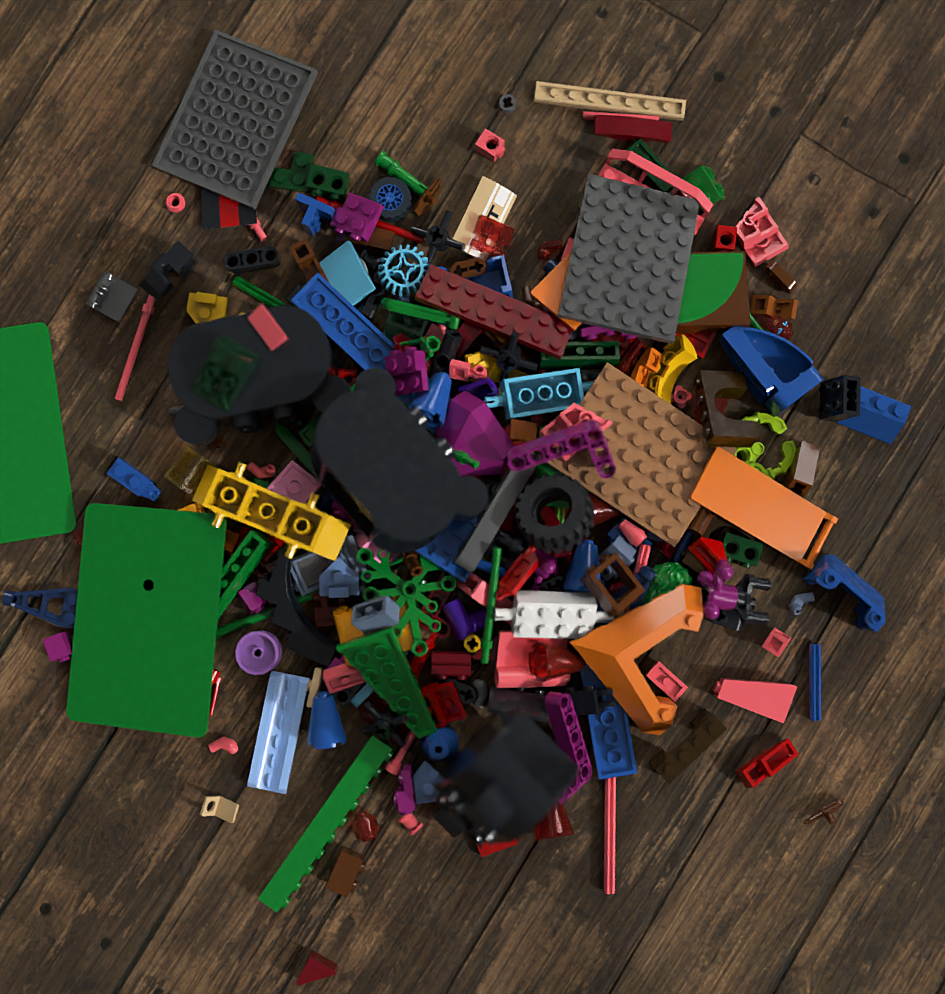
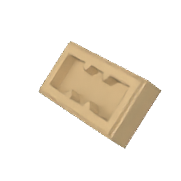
M317 666L314 670L313 679L308 682L307 691H309L306 707L312 708L313 697L317 696V693L320 692L322 675L325 670L323 667Z

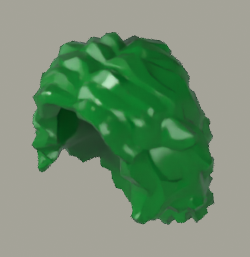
M664 562L662 565H654L652 570L657 574L650 582L642 606L651 602V599L676 589L675 587L680 584L691 585L693 579L688 570L682 568L679 562Z

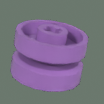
M266 630L251 632L243 636L238 642L235 651L236 660L240 668L245 672L253 675L264 674L274 669L281 661L283 655L282 644L279 638L272 632ZM260 649L262 654L257 655L256 651Z

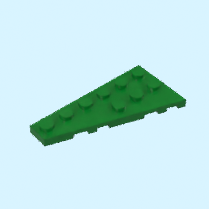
M393 626L377 630L336 646V649L348 659L352 667L354 666L362 674V678L382 699L386 700L394 712L396 711L399 716H407L408 721L405 724L418 739L437 733L436 724Z

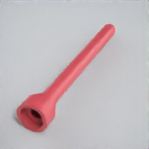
M411 730L404 740L406 745L399 749L395 758L388 761L384 768L396 776L400 773L401 761L416 737Z

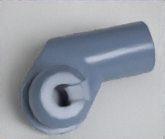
M813 592L795 595L789 605L790 612L794 615L801 614L803 604L815 600Z

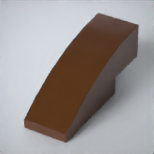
M375 227L368 242L364 240L358 242L350 238L349 234L345 233L343 236L337 233L336 242L345 243L350 241L355 247L391 253L395 232Z

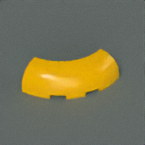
M683 334L675 337L673 344L668 343L663 347V356L657 373L651 372L646 386L648 390L671 404L672 390L678 376L687 365L698 358L692 343Z

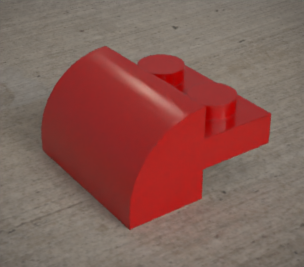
M452 681L442 684L434 682L420 689L437 729L445 727L449 722L463 720L467 716Z

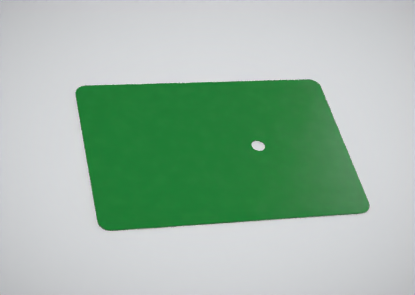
M42 322L0 328V544L70 533L76 527V517L49 329Z
M92 503L87 506L84 519L66 709L70 720L197 738L207 733L226 534L225 518H223L220 528L211 525L216 516L213 513ZM147 579L152 580L154 583L151 591L144 589L143 584Z

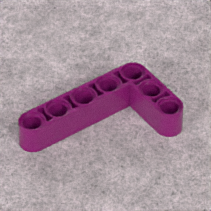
M588 420L515 446L507 454L509 468L517 472L588 447L600 477L608 479L613 477L616 472L614 460L600 423L596 420ZM597 430L595 434H589V431ZM571 437H577V438H578V439L575 440V441H570V440H569ZM552 444H559L558 447H550ZM598 447L604 448L601 451H595ZM535 450L540 451L538 454H532L531 452ZM515 457L521 458L519 461L512 460ZM605 464L610 465L607 468H602V466Z
M549 692L545 698V706L557 745L574 764L580 767L576 779L558 801L563 803L590 779L592 767L570 695Z

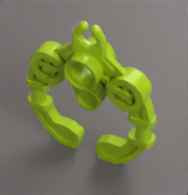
M757 411L750 417L742 418V420H751L758 424L767 423L771 431L776 435L783 433L787 429L784 420L768 413ZM793 440L783 442L780 451L784 458L777 464V468L773 470L771 467L765 470L762 464L756 463L757 458L764 452V445L760 442H755L752 448L735 447L737 451L734 456L737 457V452L740 453L743 462L769 478L775 479L778 475L787 474L788 468L792 465L796 447Z

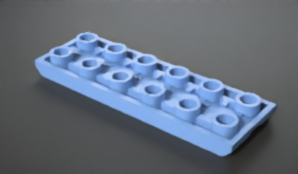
M271 671L248 778V787L286 794L307 695V685L310 678Z

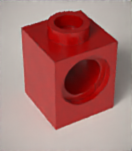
M718 225L714 230L712 252L734 251L737 227ZM720 238H725L728 241V245H723L720 242Z

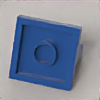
M299 192L295 198L300 211L306 213L302 225L307 234L314 237L315 232H319L322 226L321 220L331 223L336 213L334 207Z

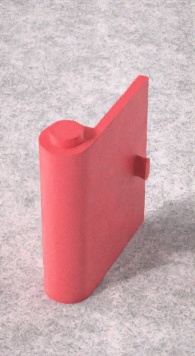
M499 630L494 674L496 688L566 686L567 682H570V672L566 670L564 665L568 639L514 637L512 630Z

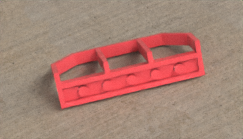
M612 148L598 176L649 188L642 184L647 173L674 187L671 192L672 195H675L677 190L689 195L704 210L702 216L697 215L695 236L713 206L699 188L632 151ZM612 159L626 161L642 169L643 172L639 181L610 166L609 164Z

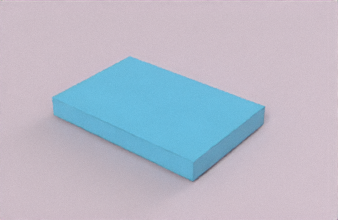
M346 241L319 263L329 283L353 306L376 289L350 241Z

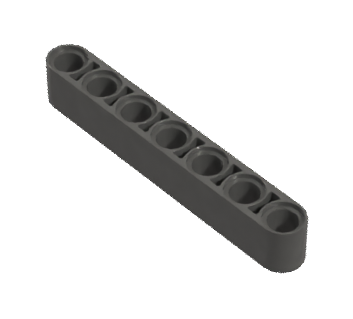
M515 457L514 461H519L521 458ZM536 466L517 472L508 468L457 553L454 563L470 573L474 571Z

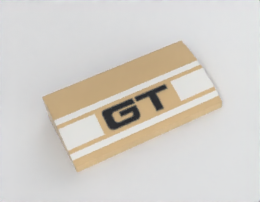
M482 176L453 237V240L465 243V249L461 251L453 247L450 248L470 258L480 257L486 262L517 195L500 184Z

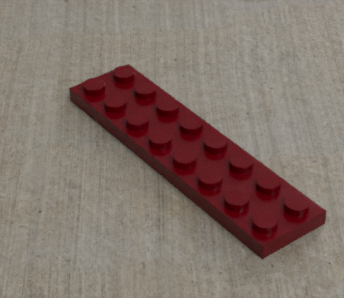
M431 264L415 296V300L508 339H510L512 332L519 333L518 343L559 360L572 332V329L555 315Z

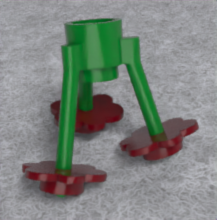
M403 333L393 337V349L401 351V353L409 345L419 343L420 351H424L426 354L425 362L434 356L435 353H438L440 349L439 338L431 334L415 340H410Z

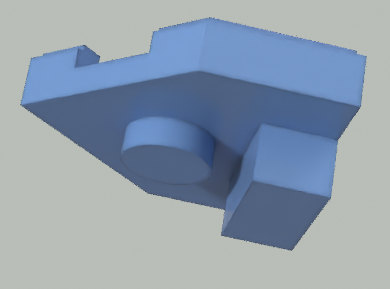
M338 556L336 561H333L319 575L320 596L340 598L349 597V595H359V574Z
M424 760L413 775L416 804L436 802L434 798L440 793L432 785L440 771L426 760Z

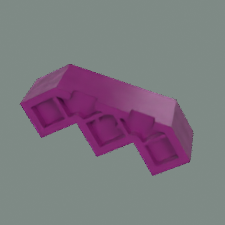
M463 391L450 400L447 406L450 409L445 417V423L441 428L438 425L435 431L438 433L435 440L442 437L453 449L461 450L467 453L469 457L479 461V466L475 469L467 464H461L455 461V458H452L451 460L458 468L460 476L504 474V467L508 465V451L515 446L487 404L469 392Z

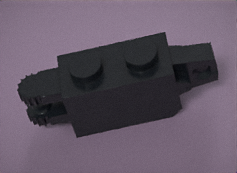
M594 684L583 685L580 689H576V686L564 687V691L559 692L570 695L576 715L599 714L605 711V707L615 706V701H603V695L613 694L612 688L602 689V687H594Z

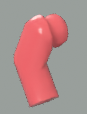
M251 462L246 468L261 480L275 475V467L272 464L260 468Z
M221 737L208 744L212 753L221 748L230 754L238 751L236 741L228 737Z

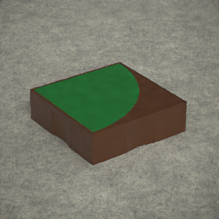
M745 251L691 252L676 334L704 331L725 333L732 327H749L750 311Z

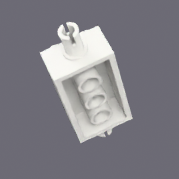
M519 590L514 596L512 609L494 608V621H511L510 625L514 637L580 639L588 635V632L594 629L596 623H610L614 619V616L609 617L605 611H597V603L591 593Z

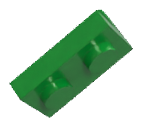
M700 166L683 178L684 181L699 188L713 205L719 200L725 199L723 195L725 191L721 184H717L714 180L715 174L710 167Z

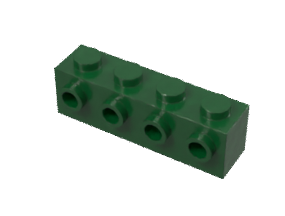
M568 341L560 360L538 351L539 369H603L607 362L616 368L620 360L619 342Z

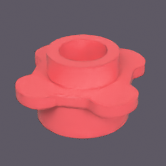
M676 386L674 393L671 395V402L676 403L678 408H684L685 403L691 399L692 394L683 389L682 386Z

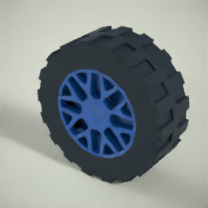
M386 177L379 179L378 182L373 184L374 186L370 189L369 200L384 206L379 217L382 221L397 222L409 213L412 201L411 193L408 186L401 179Z

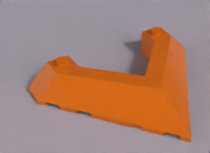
M680 584L675 587L676 589L667 594L663 593L651 599V602L644 606H638L611 620L605 626L602 625L588 632V635L570 642L606 688L613 689L612 695L642 733L655 735L664 733L673 724L677 705L668 697L653 694L633 659L680 628L699 632L704 614L702 590L700 587Z

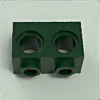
M311 164L306 187L311 195L317 197L324 195L329 196V199L340 201V199L346 200L351 178L348 172ZM317 179L324 180L321 185L314 184ZM336 183L342 184V187L338 190L333 189Z
M727 532L722 533L720 541L723 543L729 563H732V560L740 562L739 566L749 569L751 566L758 565L763 543ZM728 543L734 546V551L731 554L726 551ZM746 549L752 551V557L749 560L744 555Z

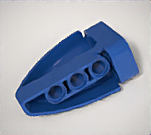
M736 326L720 336V342L737 372H744L747 387L758 403H762L767 399L764 405L774 417L824 380L816 368L812 366L813 360L805 352L776 334L761 329Z

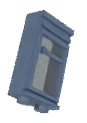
M350 531L346 535L338 556L357 573L367 570L368 565H361L357 562L356 554L360 547L357 546L354 540L353 531ZM308 550L294 554L291 574L295 580L293 581L295 590L297 592L300 591L302 596L318 590L319 575L328 568L333 560Z

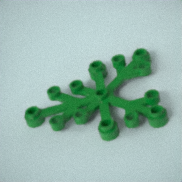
M361 548L356 554L357 562L361 565H369L376 570L363 571L361 580L364 583H369L374 579L387 578L398 587L384 590L368 587L363 591L362 599L364 602L385 595L388 597L400 596L395 602L399 606V610L407 600L408 609L399 620V624L393 628L399 630V635L397 636L399 638L402 635V630L410 620L414 642L411 645V652L416 657L425 655L428 647L421 639L418 619L425 623L433 633L441 629V623L438 620H433L418 609L415 600L425 606L427 612L434 613L438 609V604L433 600H429L420 592L440 589L444 592H451L456 587V579L448 575L438 582L419 584L429 571L440 570L445 572L419 555L420 564L423 568L422 574L414 576L412 580L403 581L390 571L389 552L384 551L387 553V557L382 558L380 552L384 550L380 549L378 551L377 557L381 561L380 564L372 558V552L368 548ZM366 554L367 560H362L360 555ZM365 573L370 574L371 578L369 580L364 579L363 575ZM445 581L450 582V588L444 586ZM406 587L412 588L411 594L406 592ZM372 593L373 599H368L366 594ZM428 604H434L435 609L430 610ZM432 623H437V630L432 629ZM417 645L422 647V651L420 653L416 652L415 647Z

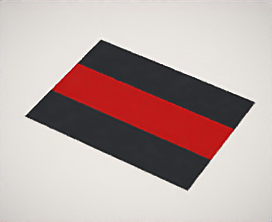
M201 188L203 229L257 224L256 209H251Z

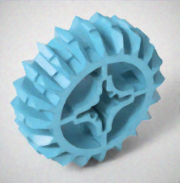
M408 244L406 249H402V245H399V250L392 247V253L386 251V258L380 259L382 264L378 265L380 270L378 275L382 278L381 284H386L385 289L387 291L392 289L393 295L399 291V297H402L403 292H406L407 297H410L411 291L415 295L417 294V288L420 287L430 264H426L428 258L423 257L424 253L422 251L417 253V247L410 250V245ZM405 258L414 260L418 265L408 263ZM399 259V264L389 269L392 263ZM402 264H404L407 270L406 278L404 277V273L402 272ZM420 272L419 276L409 283L410 277ZM391 277L400 278L404 284L393 281Z

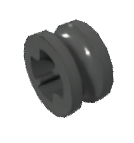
M511 94L503 95L499 100L500 110L504 113L513 112L516 107L515 97ZM511 100L512 106L505 108L503 101Z

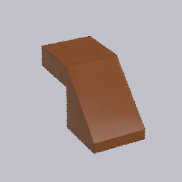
M753 295L750 313L755 316L776 320H795L798 301L795 299H776L771 295Z
M511 419V440L513 443H525L539 438L537 423Z

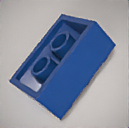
M860 386V416L836 423L891 444L904 426L911 406Z

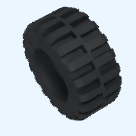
M554 473L553 476H549V474L542 475V479L538 480L536 478L532 480L533 484L530 486L527 484L523 488L525 492L519 494L517 499L520 503L515 504V511L517 512L515 519L524 537L534 548L538 550L542 548L545 553H551V550H554L555 554L562 553L563 549H566L568 552L573 550L572 546L575 544L577 546L582 544L581 539L583 537L587 538L590 532L588 529H592L594 525L595 511L585 487L577 479L572 480L571 476L566 474L561 477L560 473ZM554 501H566L572 504L571 514L563 523L551 527L538 523L539 514L547 504Z

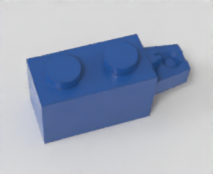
M117 458L107 472L109 476L137 496L146 497L156 502L163 493L154 485L156 481L125 459Z

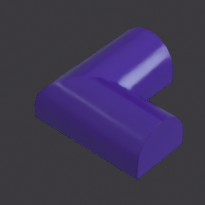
M459 597L441 606L457 641L463 640L485 626V607H480L467 614Z

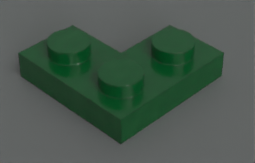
M294 152L291 170L274 168L271 174L270 188L308 193L306 184L311 164H313V154Z

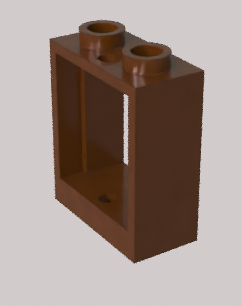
M617 552L608 555V553L604 554L598 559L599 564L596 566L592 565L586 569V575L581 578L582 582L609 617L620 614L645 591ZM608 565H611L629 589L616 601H614L596 577Z

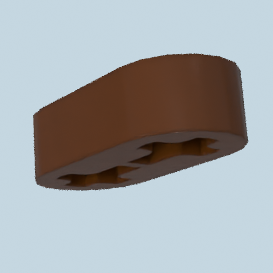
M480 257L460 260L451 265L450 272L463 278L479 276L485 272L486 263ZM476 261L479 264H483L480 267V271H476L475 268L469 269V267L474 266ZM457 265H460V268L467 267V270L461 271V275L453 272V270H456Z
M771 261L764 268L767 275L784 292L790 294L797 287L794 279L777 262Z

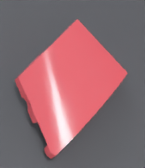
M757 197L750 210L746 211L743 219L735 226L737 227V237L754 267L789 249V244L779 232L775 221L769 215L768 208L760 197Z
M573 403L551 423L540 430L539 434L543 437L588 420L598 421L604 431L612 422L595 415L596 413L590 410L587 411ZM591 430L589 434H595L597 430ZM571 437L569 440H570V441H575V440H577L578 438H577V437ZM552 444L550 447L555 448L559 444ZM578 451L561 456L559 458L563 463H565Z

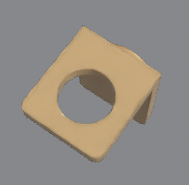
M206 796L200 815L217 816L229 823H234L239 804L222 796ZM213 801L212 808L207 811L208 804Z

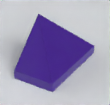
M490 377L458 388L460 393L467 391L480 400L484 399V397L497 395L500 392Z

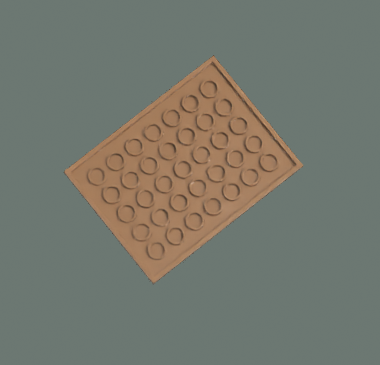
M607 362L579 406L587 411L590 410L596 413L595 415L612 422L603 433L614 460L615 474L608 479L600 477L588 447L579 450L565 463L559 457L545 463L563 475L571 476L572 480L577 479L586 490L670 546L675 547L702 506L689 497L715 447L707 446L701 424ZM598 447L595 451H601L604 448ZM720 447L733 456L737 451L735 447ZM605 464L602 466V468H607L610 465Z

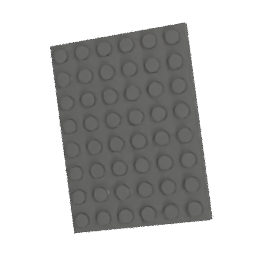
M215 30L152 166L159 171L255 210L316 79L317 69Z
M588 174L557 317L673 344L699 204L692 198L672 195L671 193Z

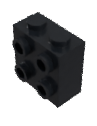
M842 375L820 382L819 420L838 422L860 416L861 377Z

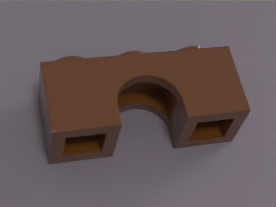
M307 239L289 247L307 283L317 273L329 282Z

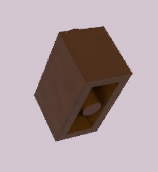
M343 847L326 889L348 897L349 892L354 893L358 883L355 880L357 873L362 874L366 864L363 862L364 855Z

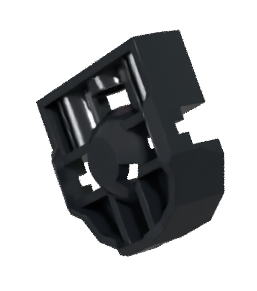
M177 241L167 253L160 254L149 267L150 272L143 281H139V286L159 300L174 287L167 279L169 275L166 272L169 270L172 273L174 270L183 278L198 260L182 243Z

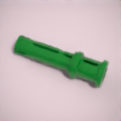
M382 151L375 160L374 165L384 169L388 176H394L398 180L401 179L408 188L421 197L428 187L400 167V162L394 161L386 155L387 152Z

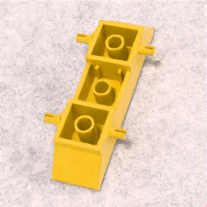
M238 463L235 473L225 472L207 465L192 501L216 513L211 525L220 528L223 518L231 517L283 539L289 544L284 555L288 558H293L296 548H304L336 561L351 525L320 512L315 507L319 495L311 493L308 503H299L247 481L242 477L247 466L243 463Z

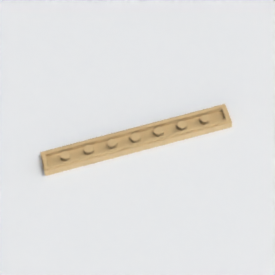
M536 81L534 102L624 114L651 115L680 121L684 120L686 100L538 81Z

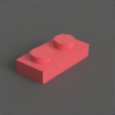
M657 661L645 674L674 702L688 688L660 661Z

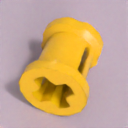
M472 634L465 638L464 647L468 652L473 653L481 648L480 637ZM472 638H475V642L478 643V645H474V648H470V644H467V641H471Z

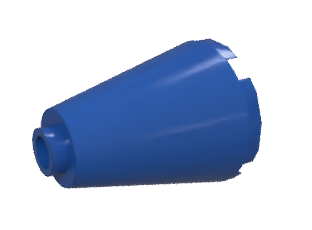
M445 372L434 373L428 381V391L419 392L408 406V409L416 406L428 420V427L436 428L437 425H440L441 428L445 423L452 380L449 378L450 376Z
M582 540L583 543L576 546L563 583V590L591 593L581 578L586 575V569L592 565L596 566L599 564L597 545H593L594 541ZM599 573L596 577L601 582V575Z
M328 691L318 692L317 696L313 697L307 745L310 747L313 744L315 749L336 747L338 742H341V745L346 743V734L334 697Z
M446 724L445 727L438 728L437 733L421 738L422 752L428 759L434 762L448 761L458 751V734L451 726Z

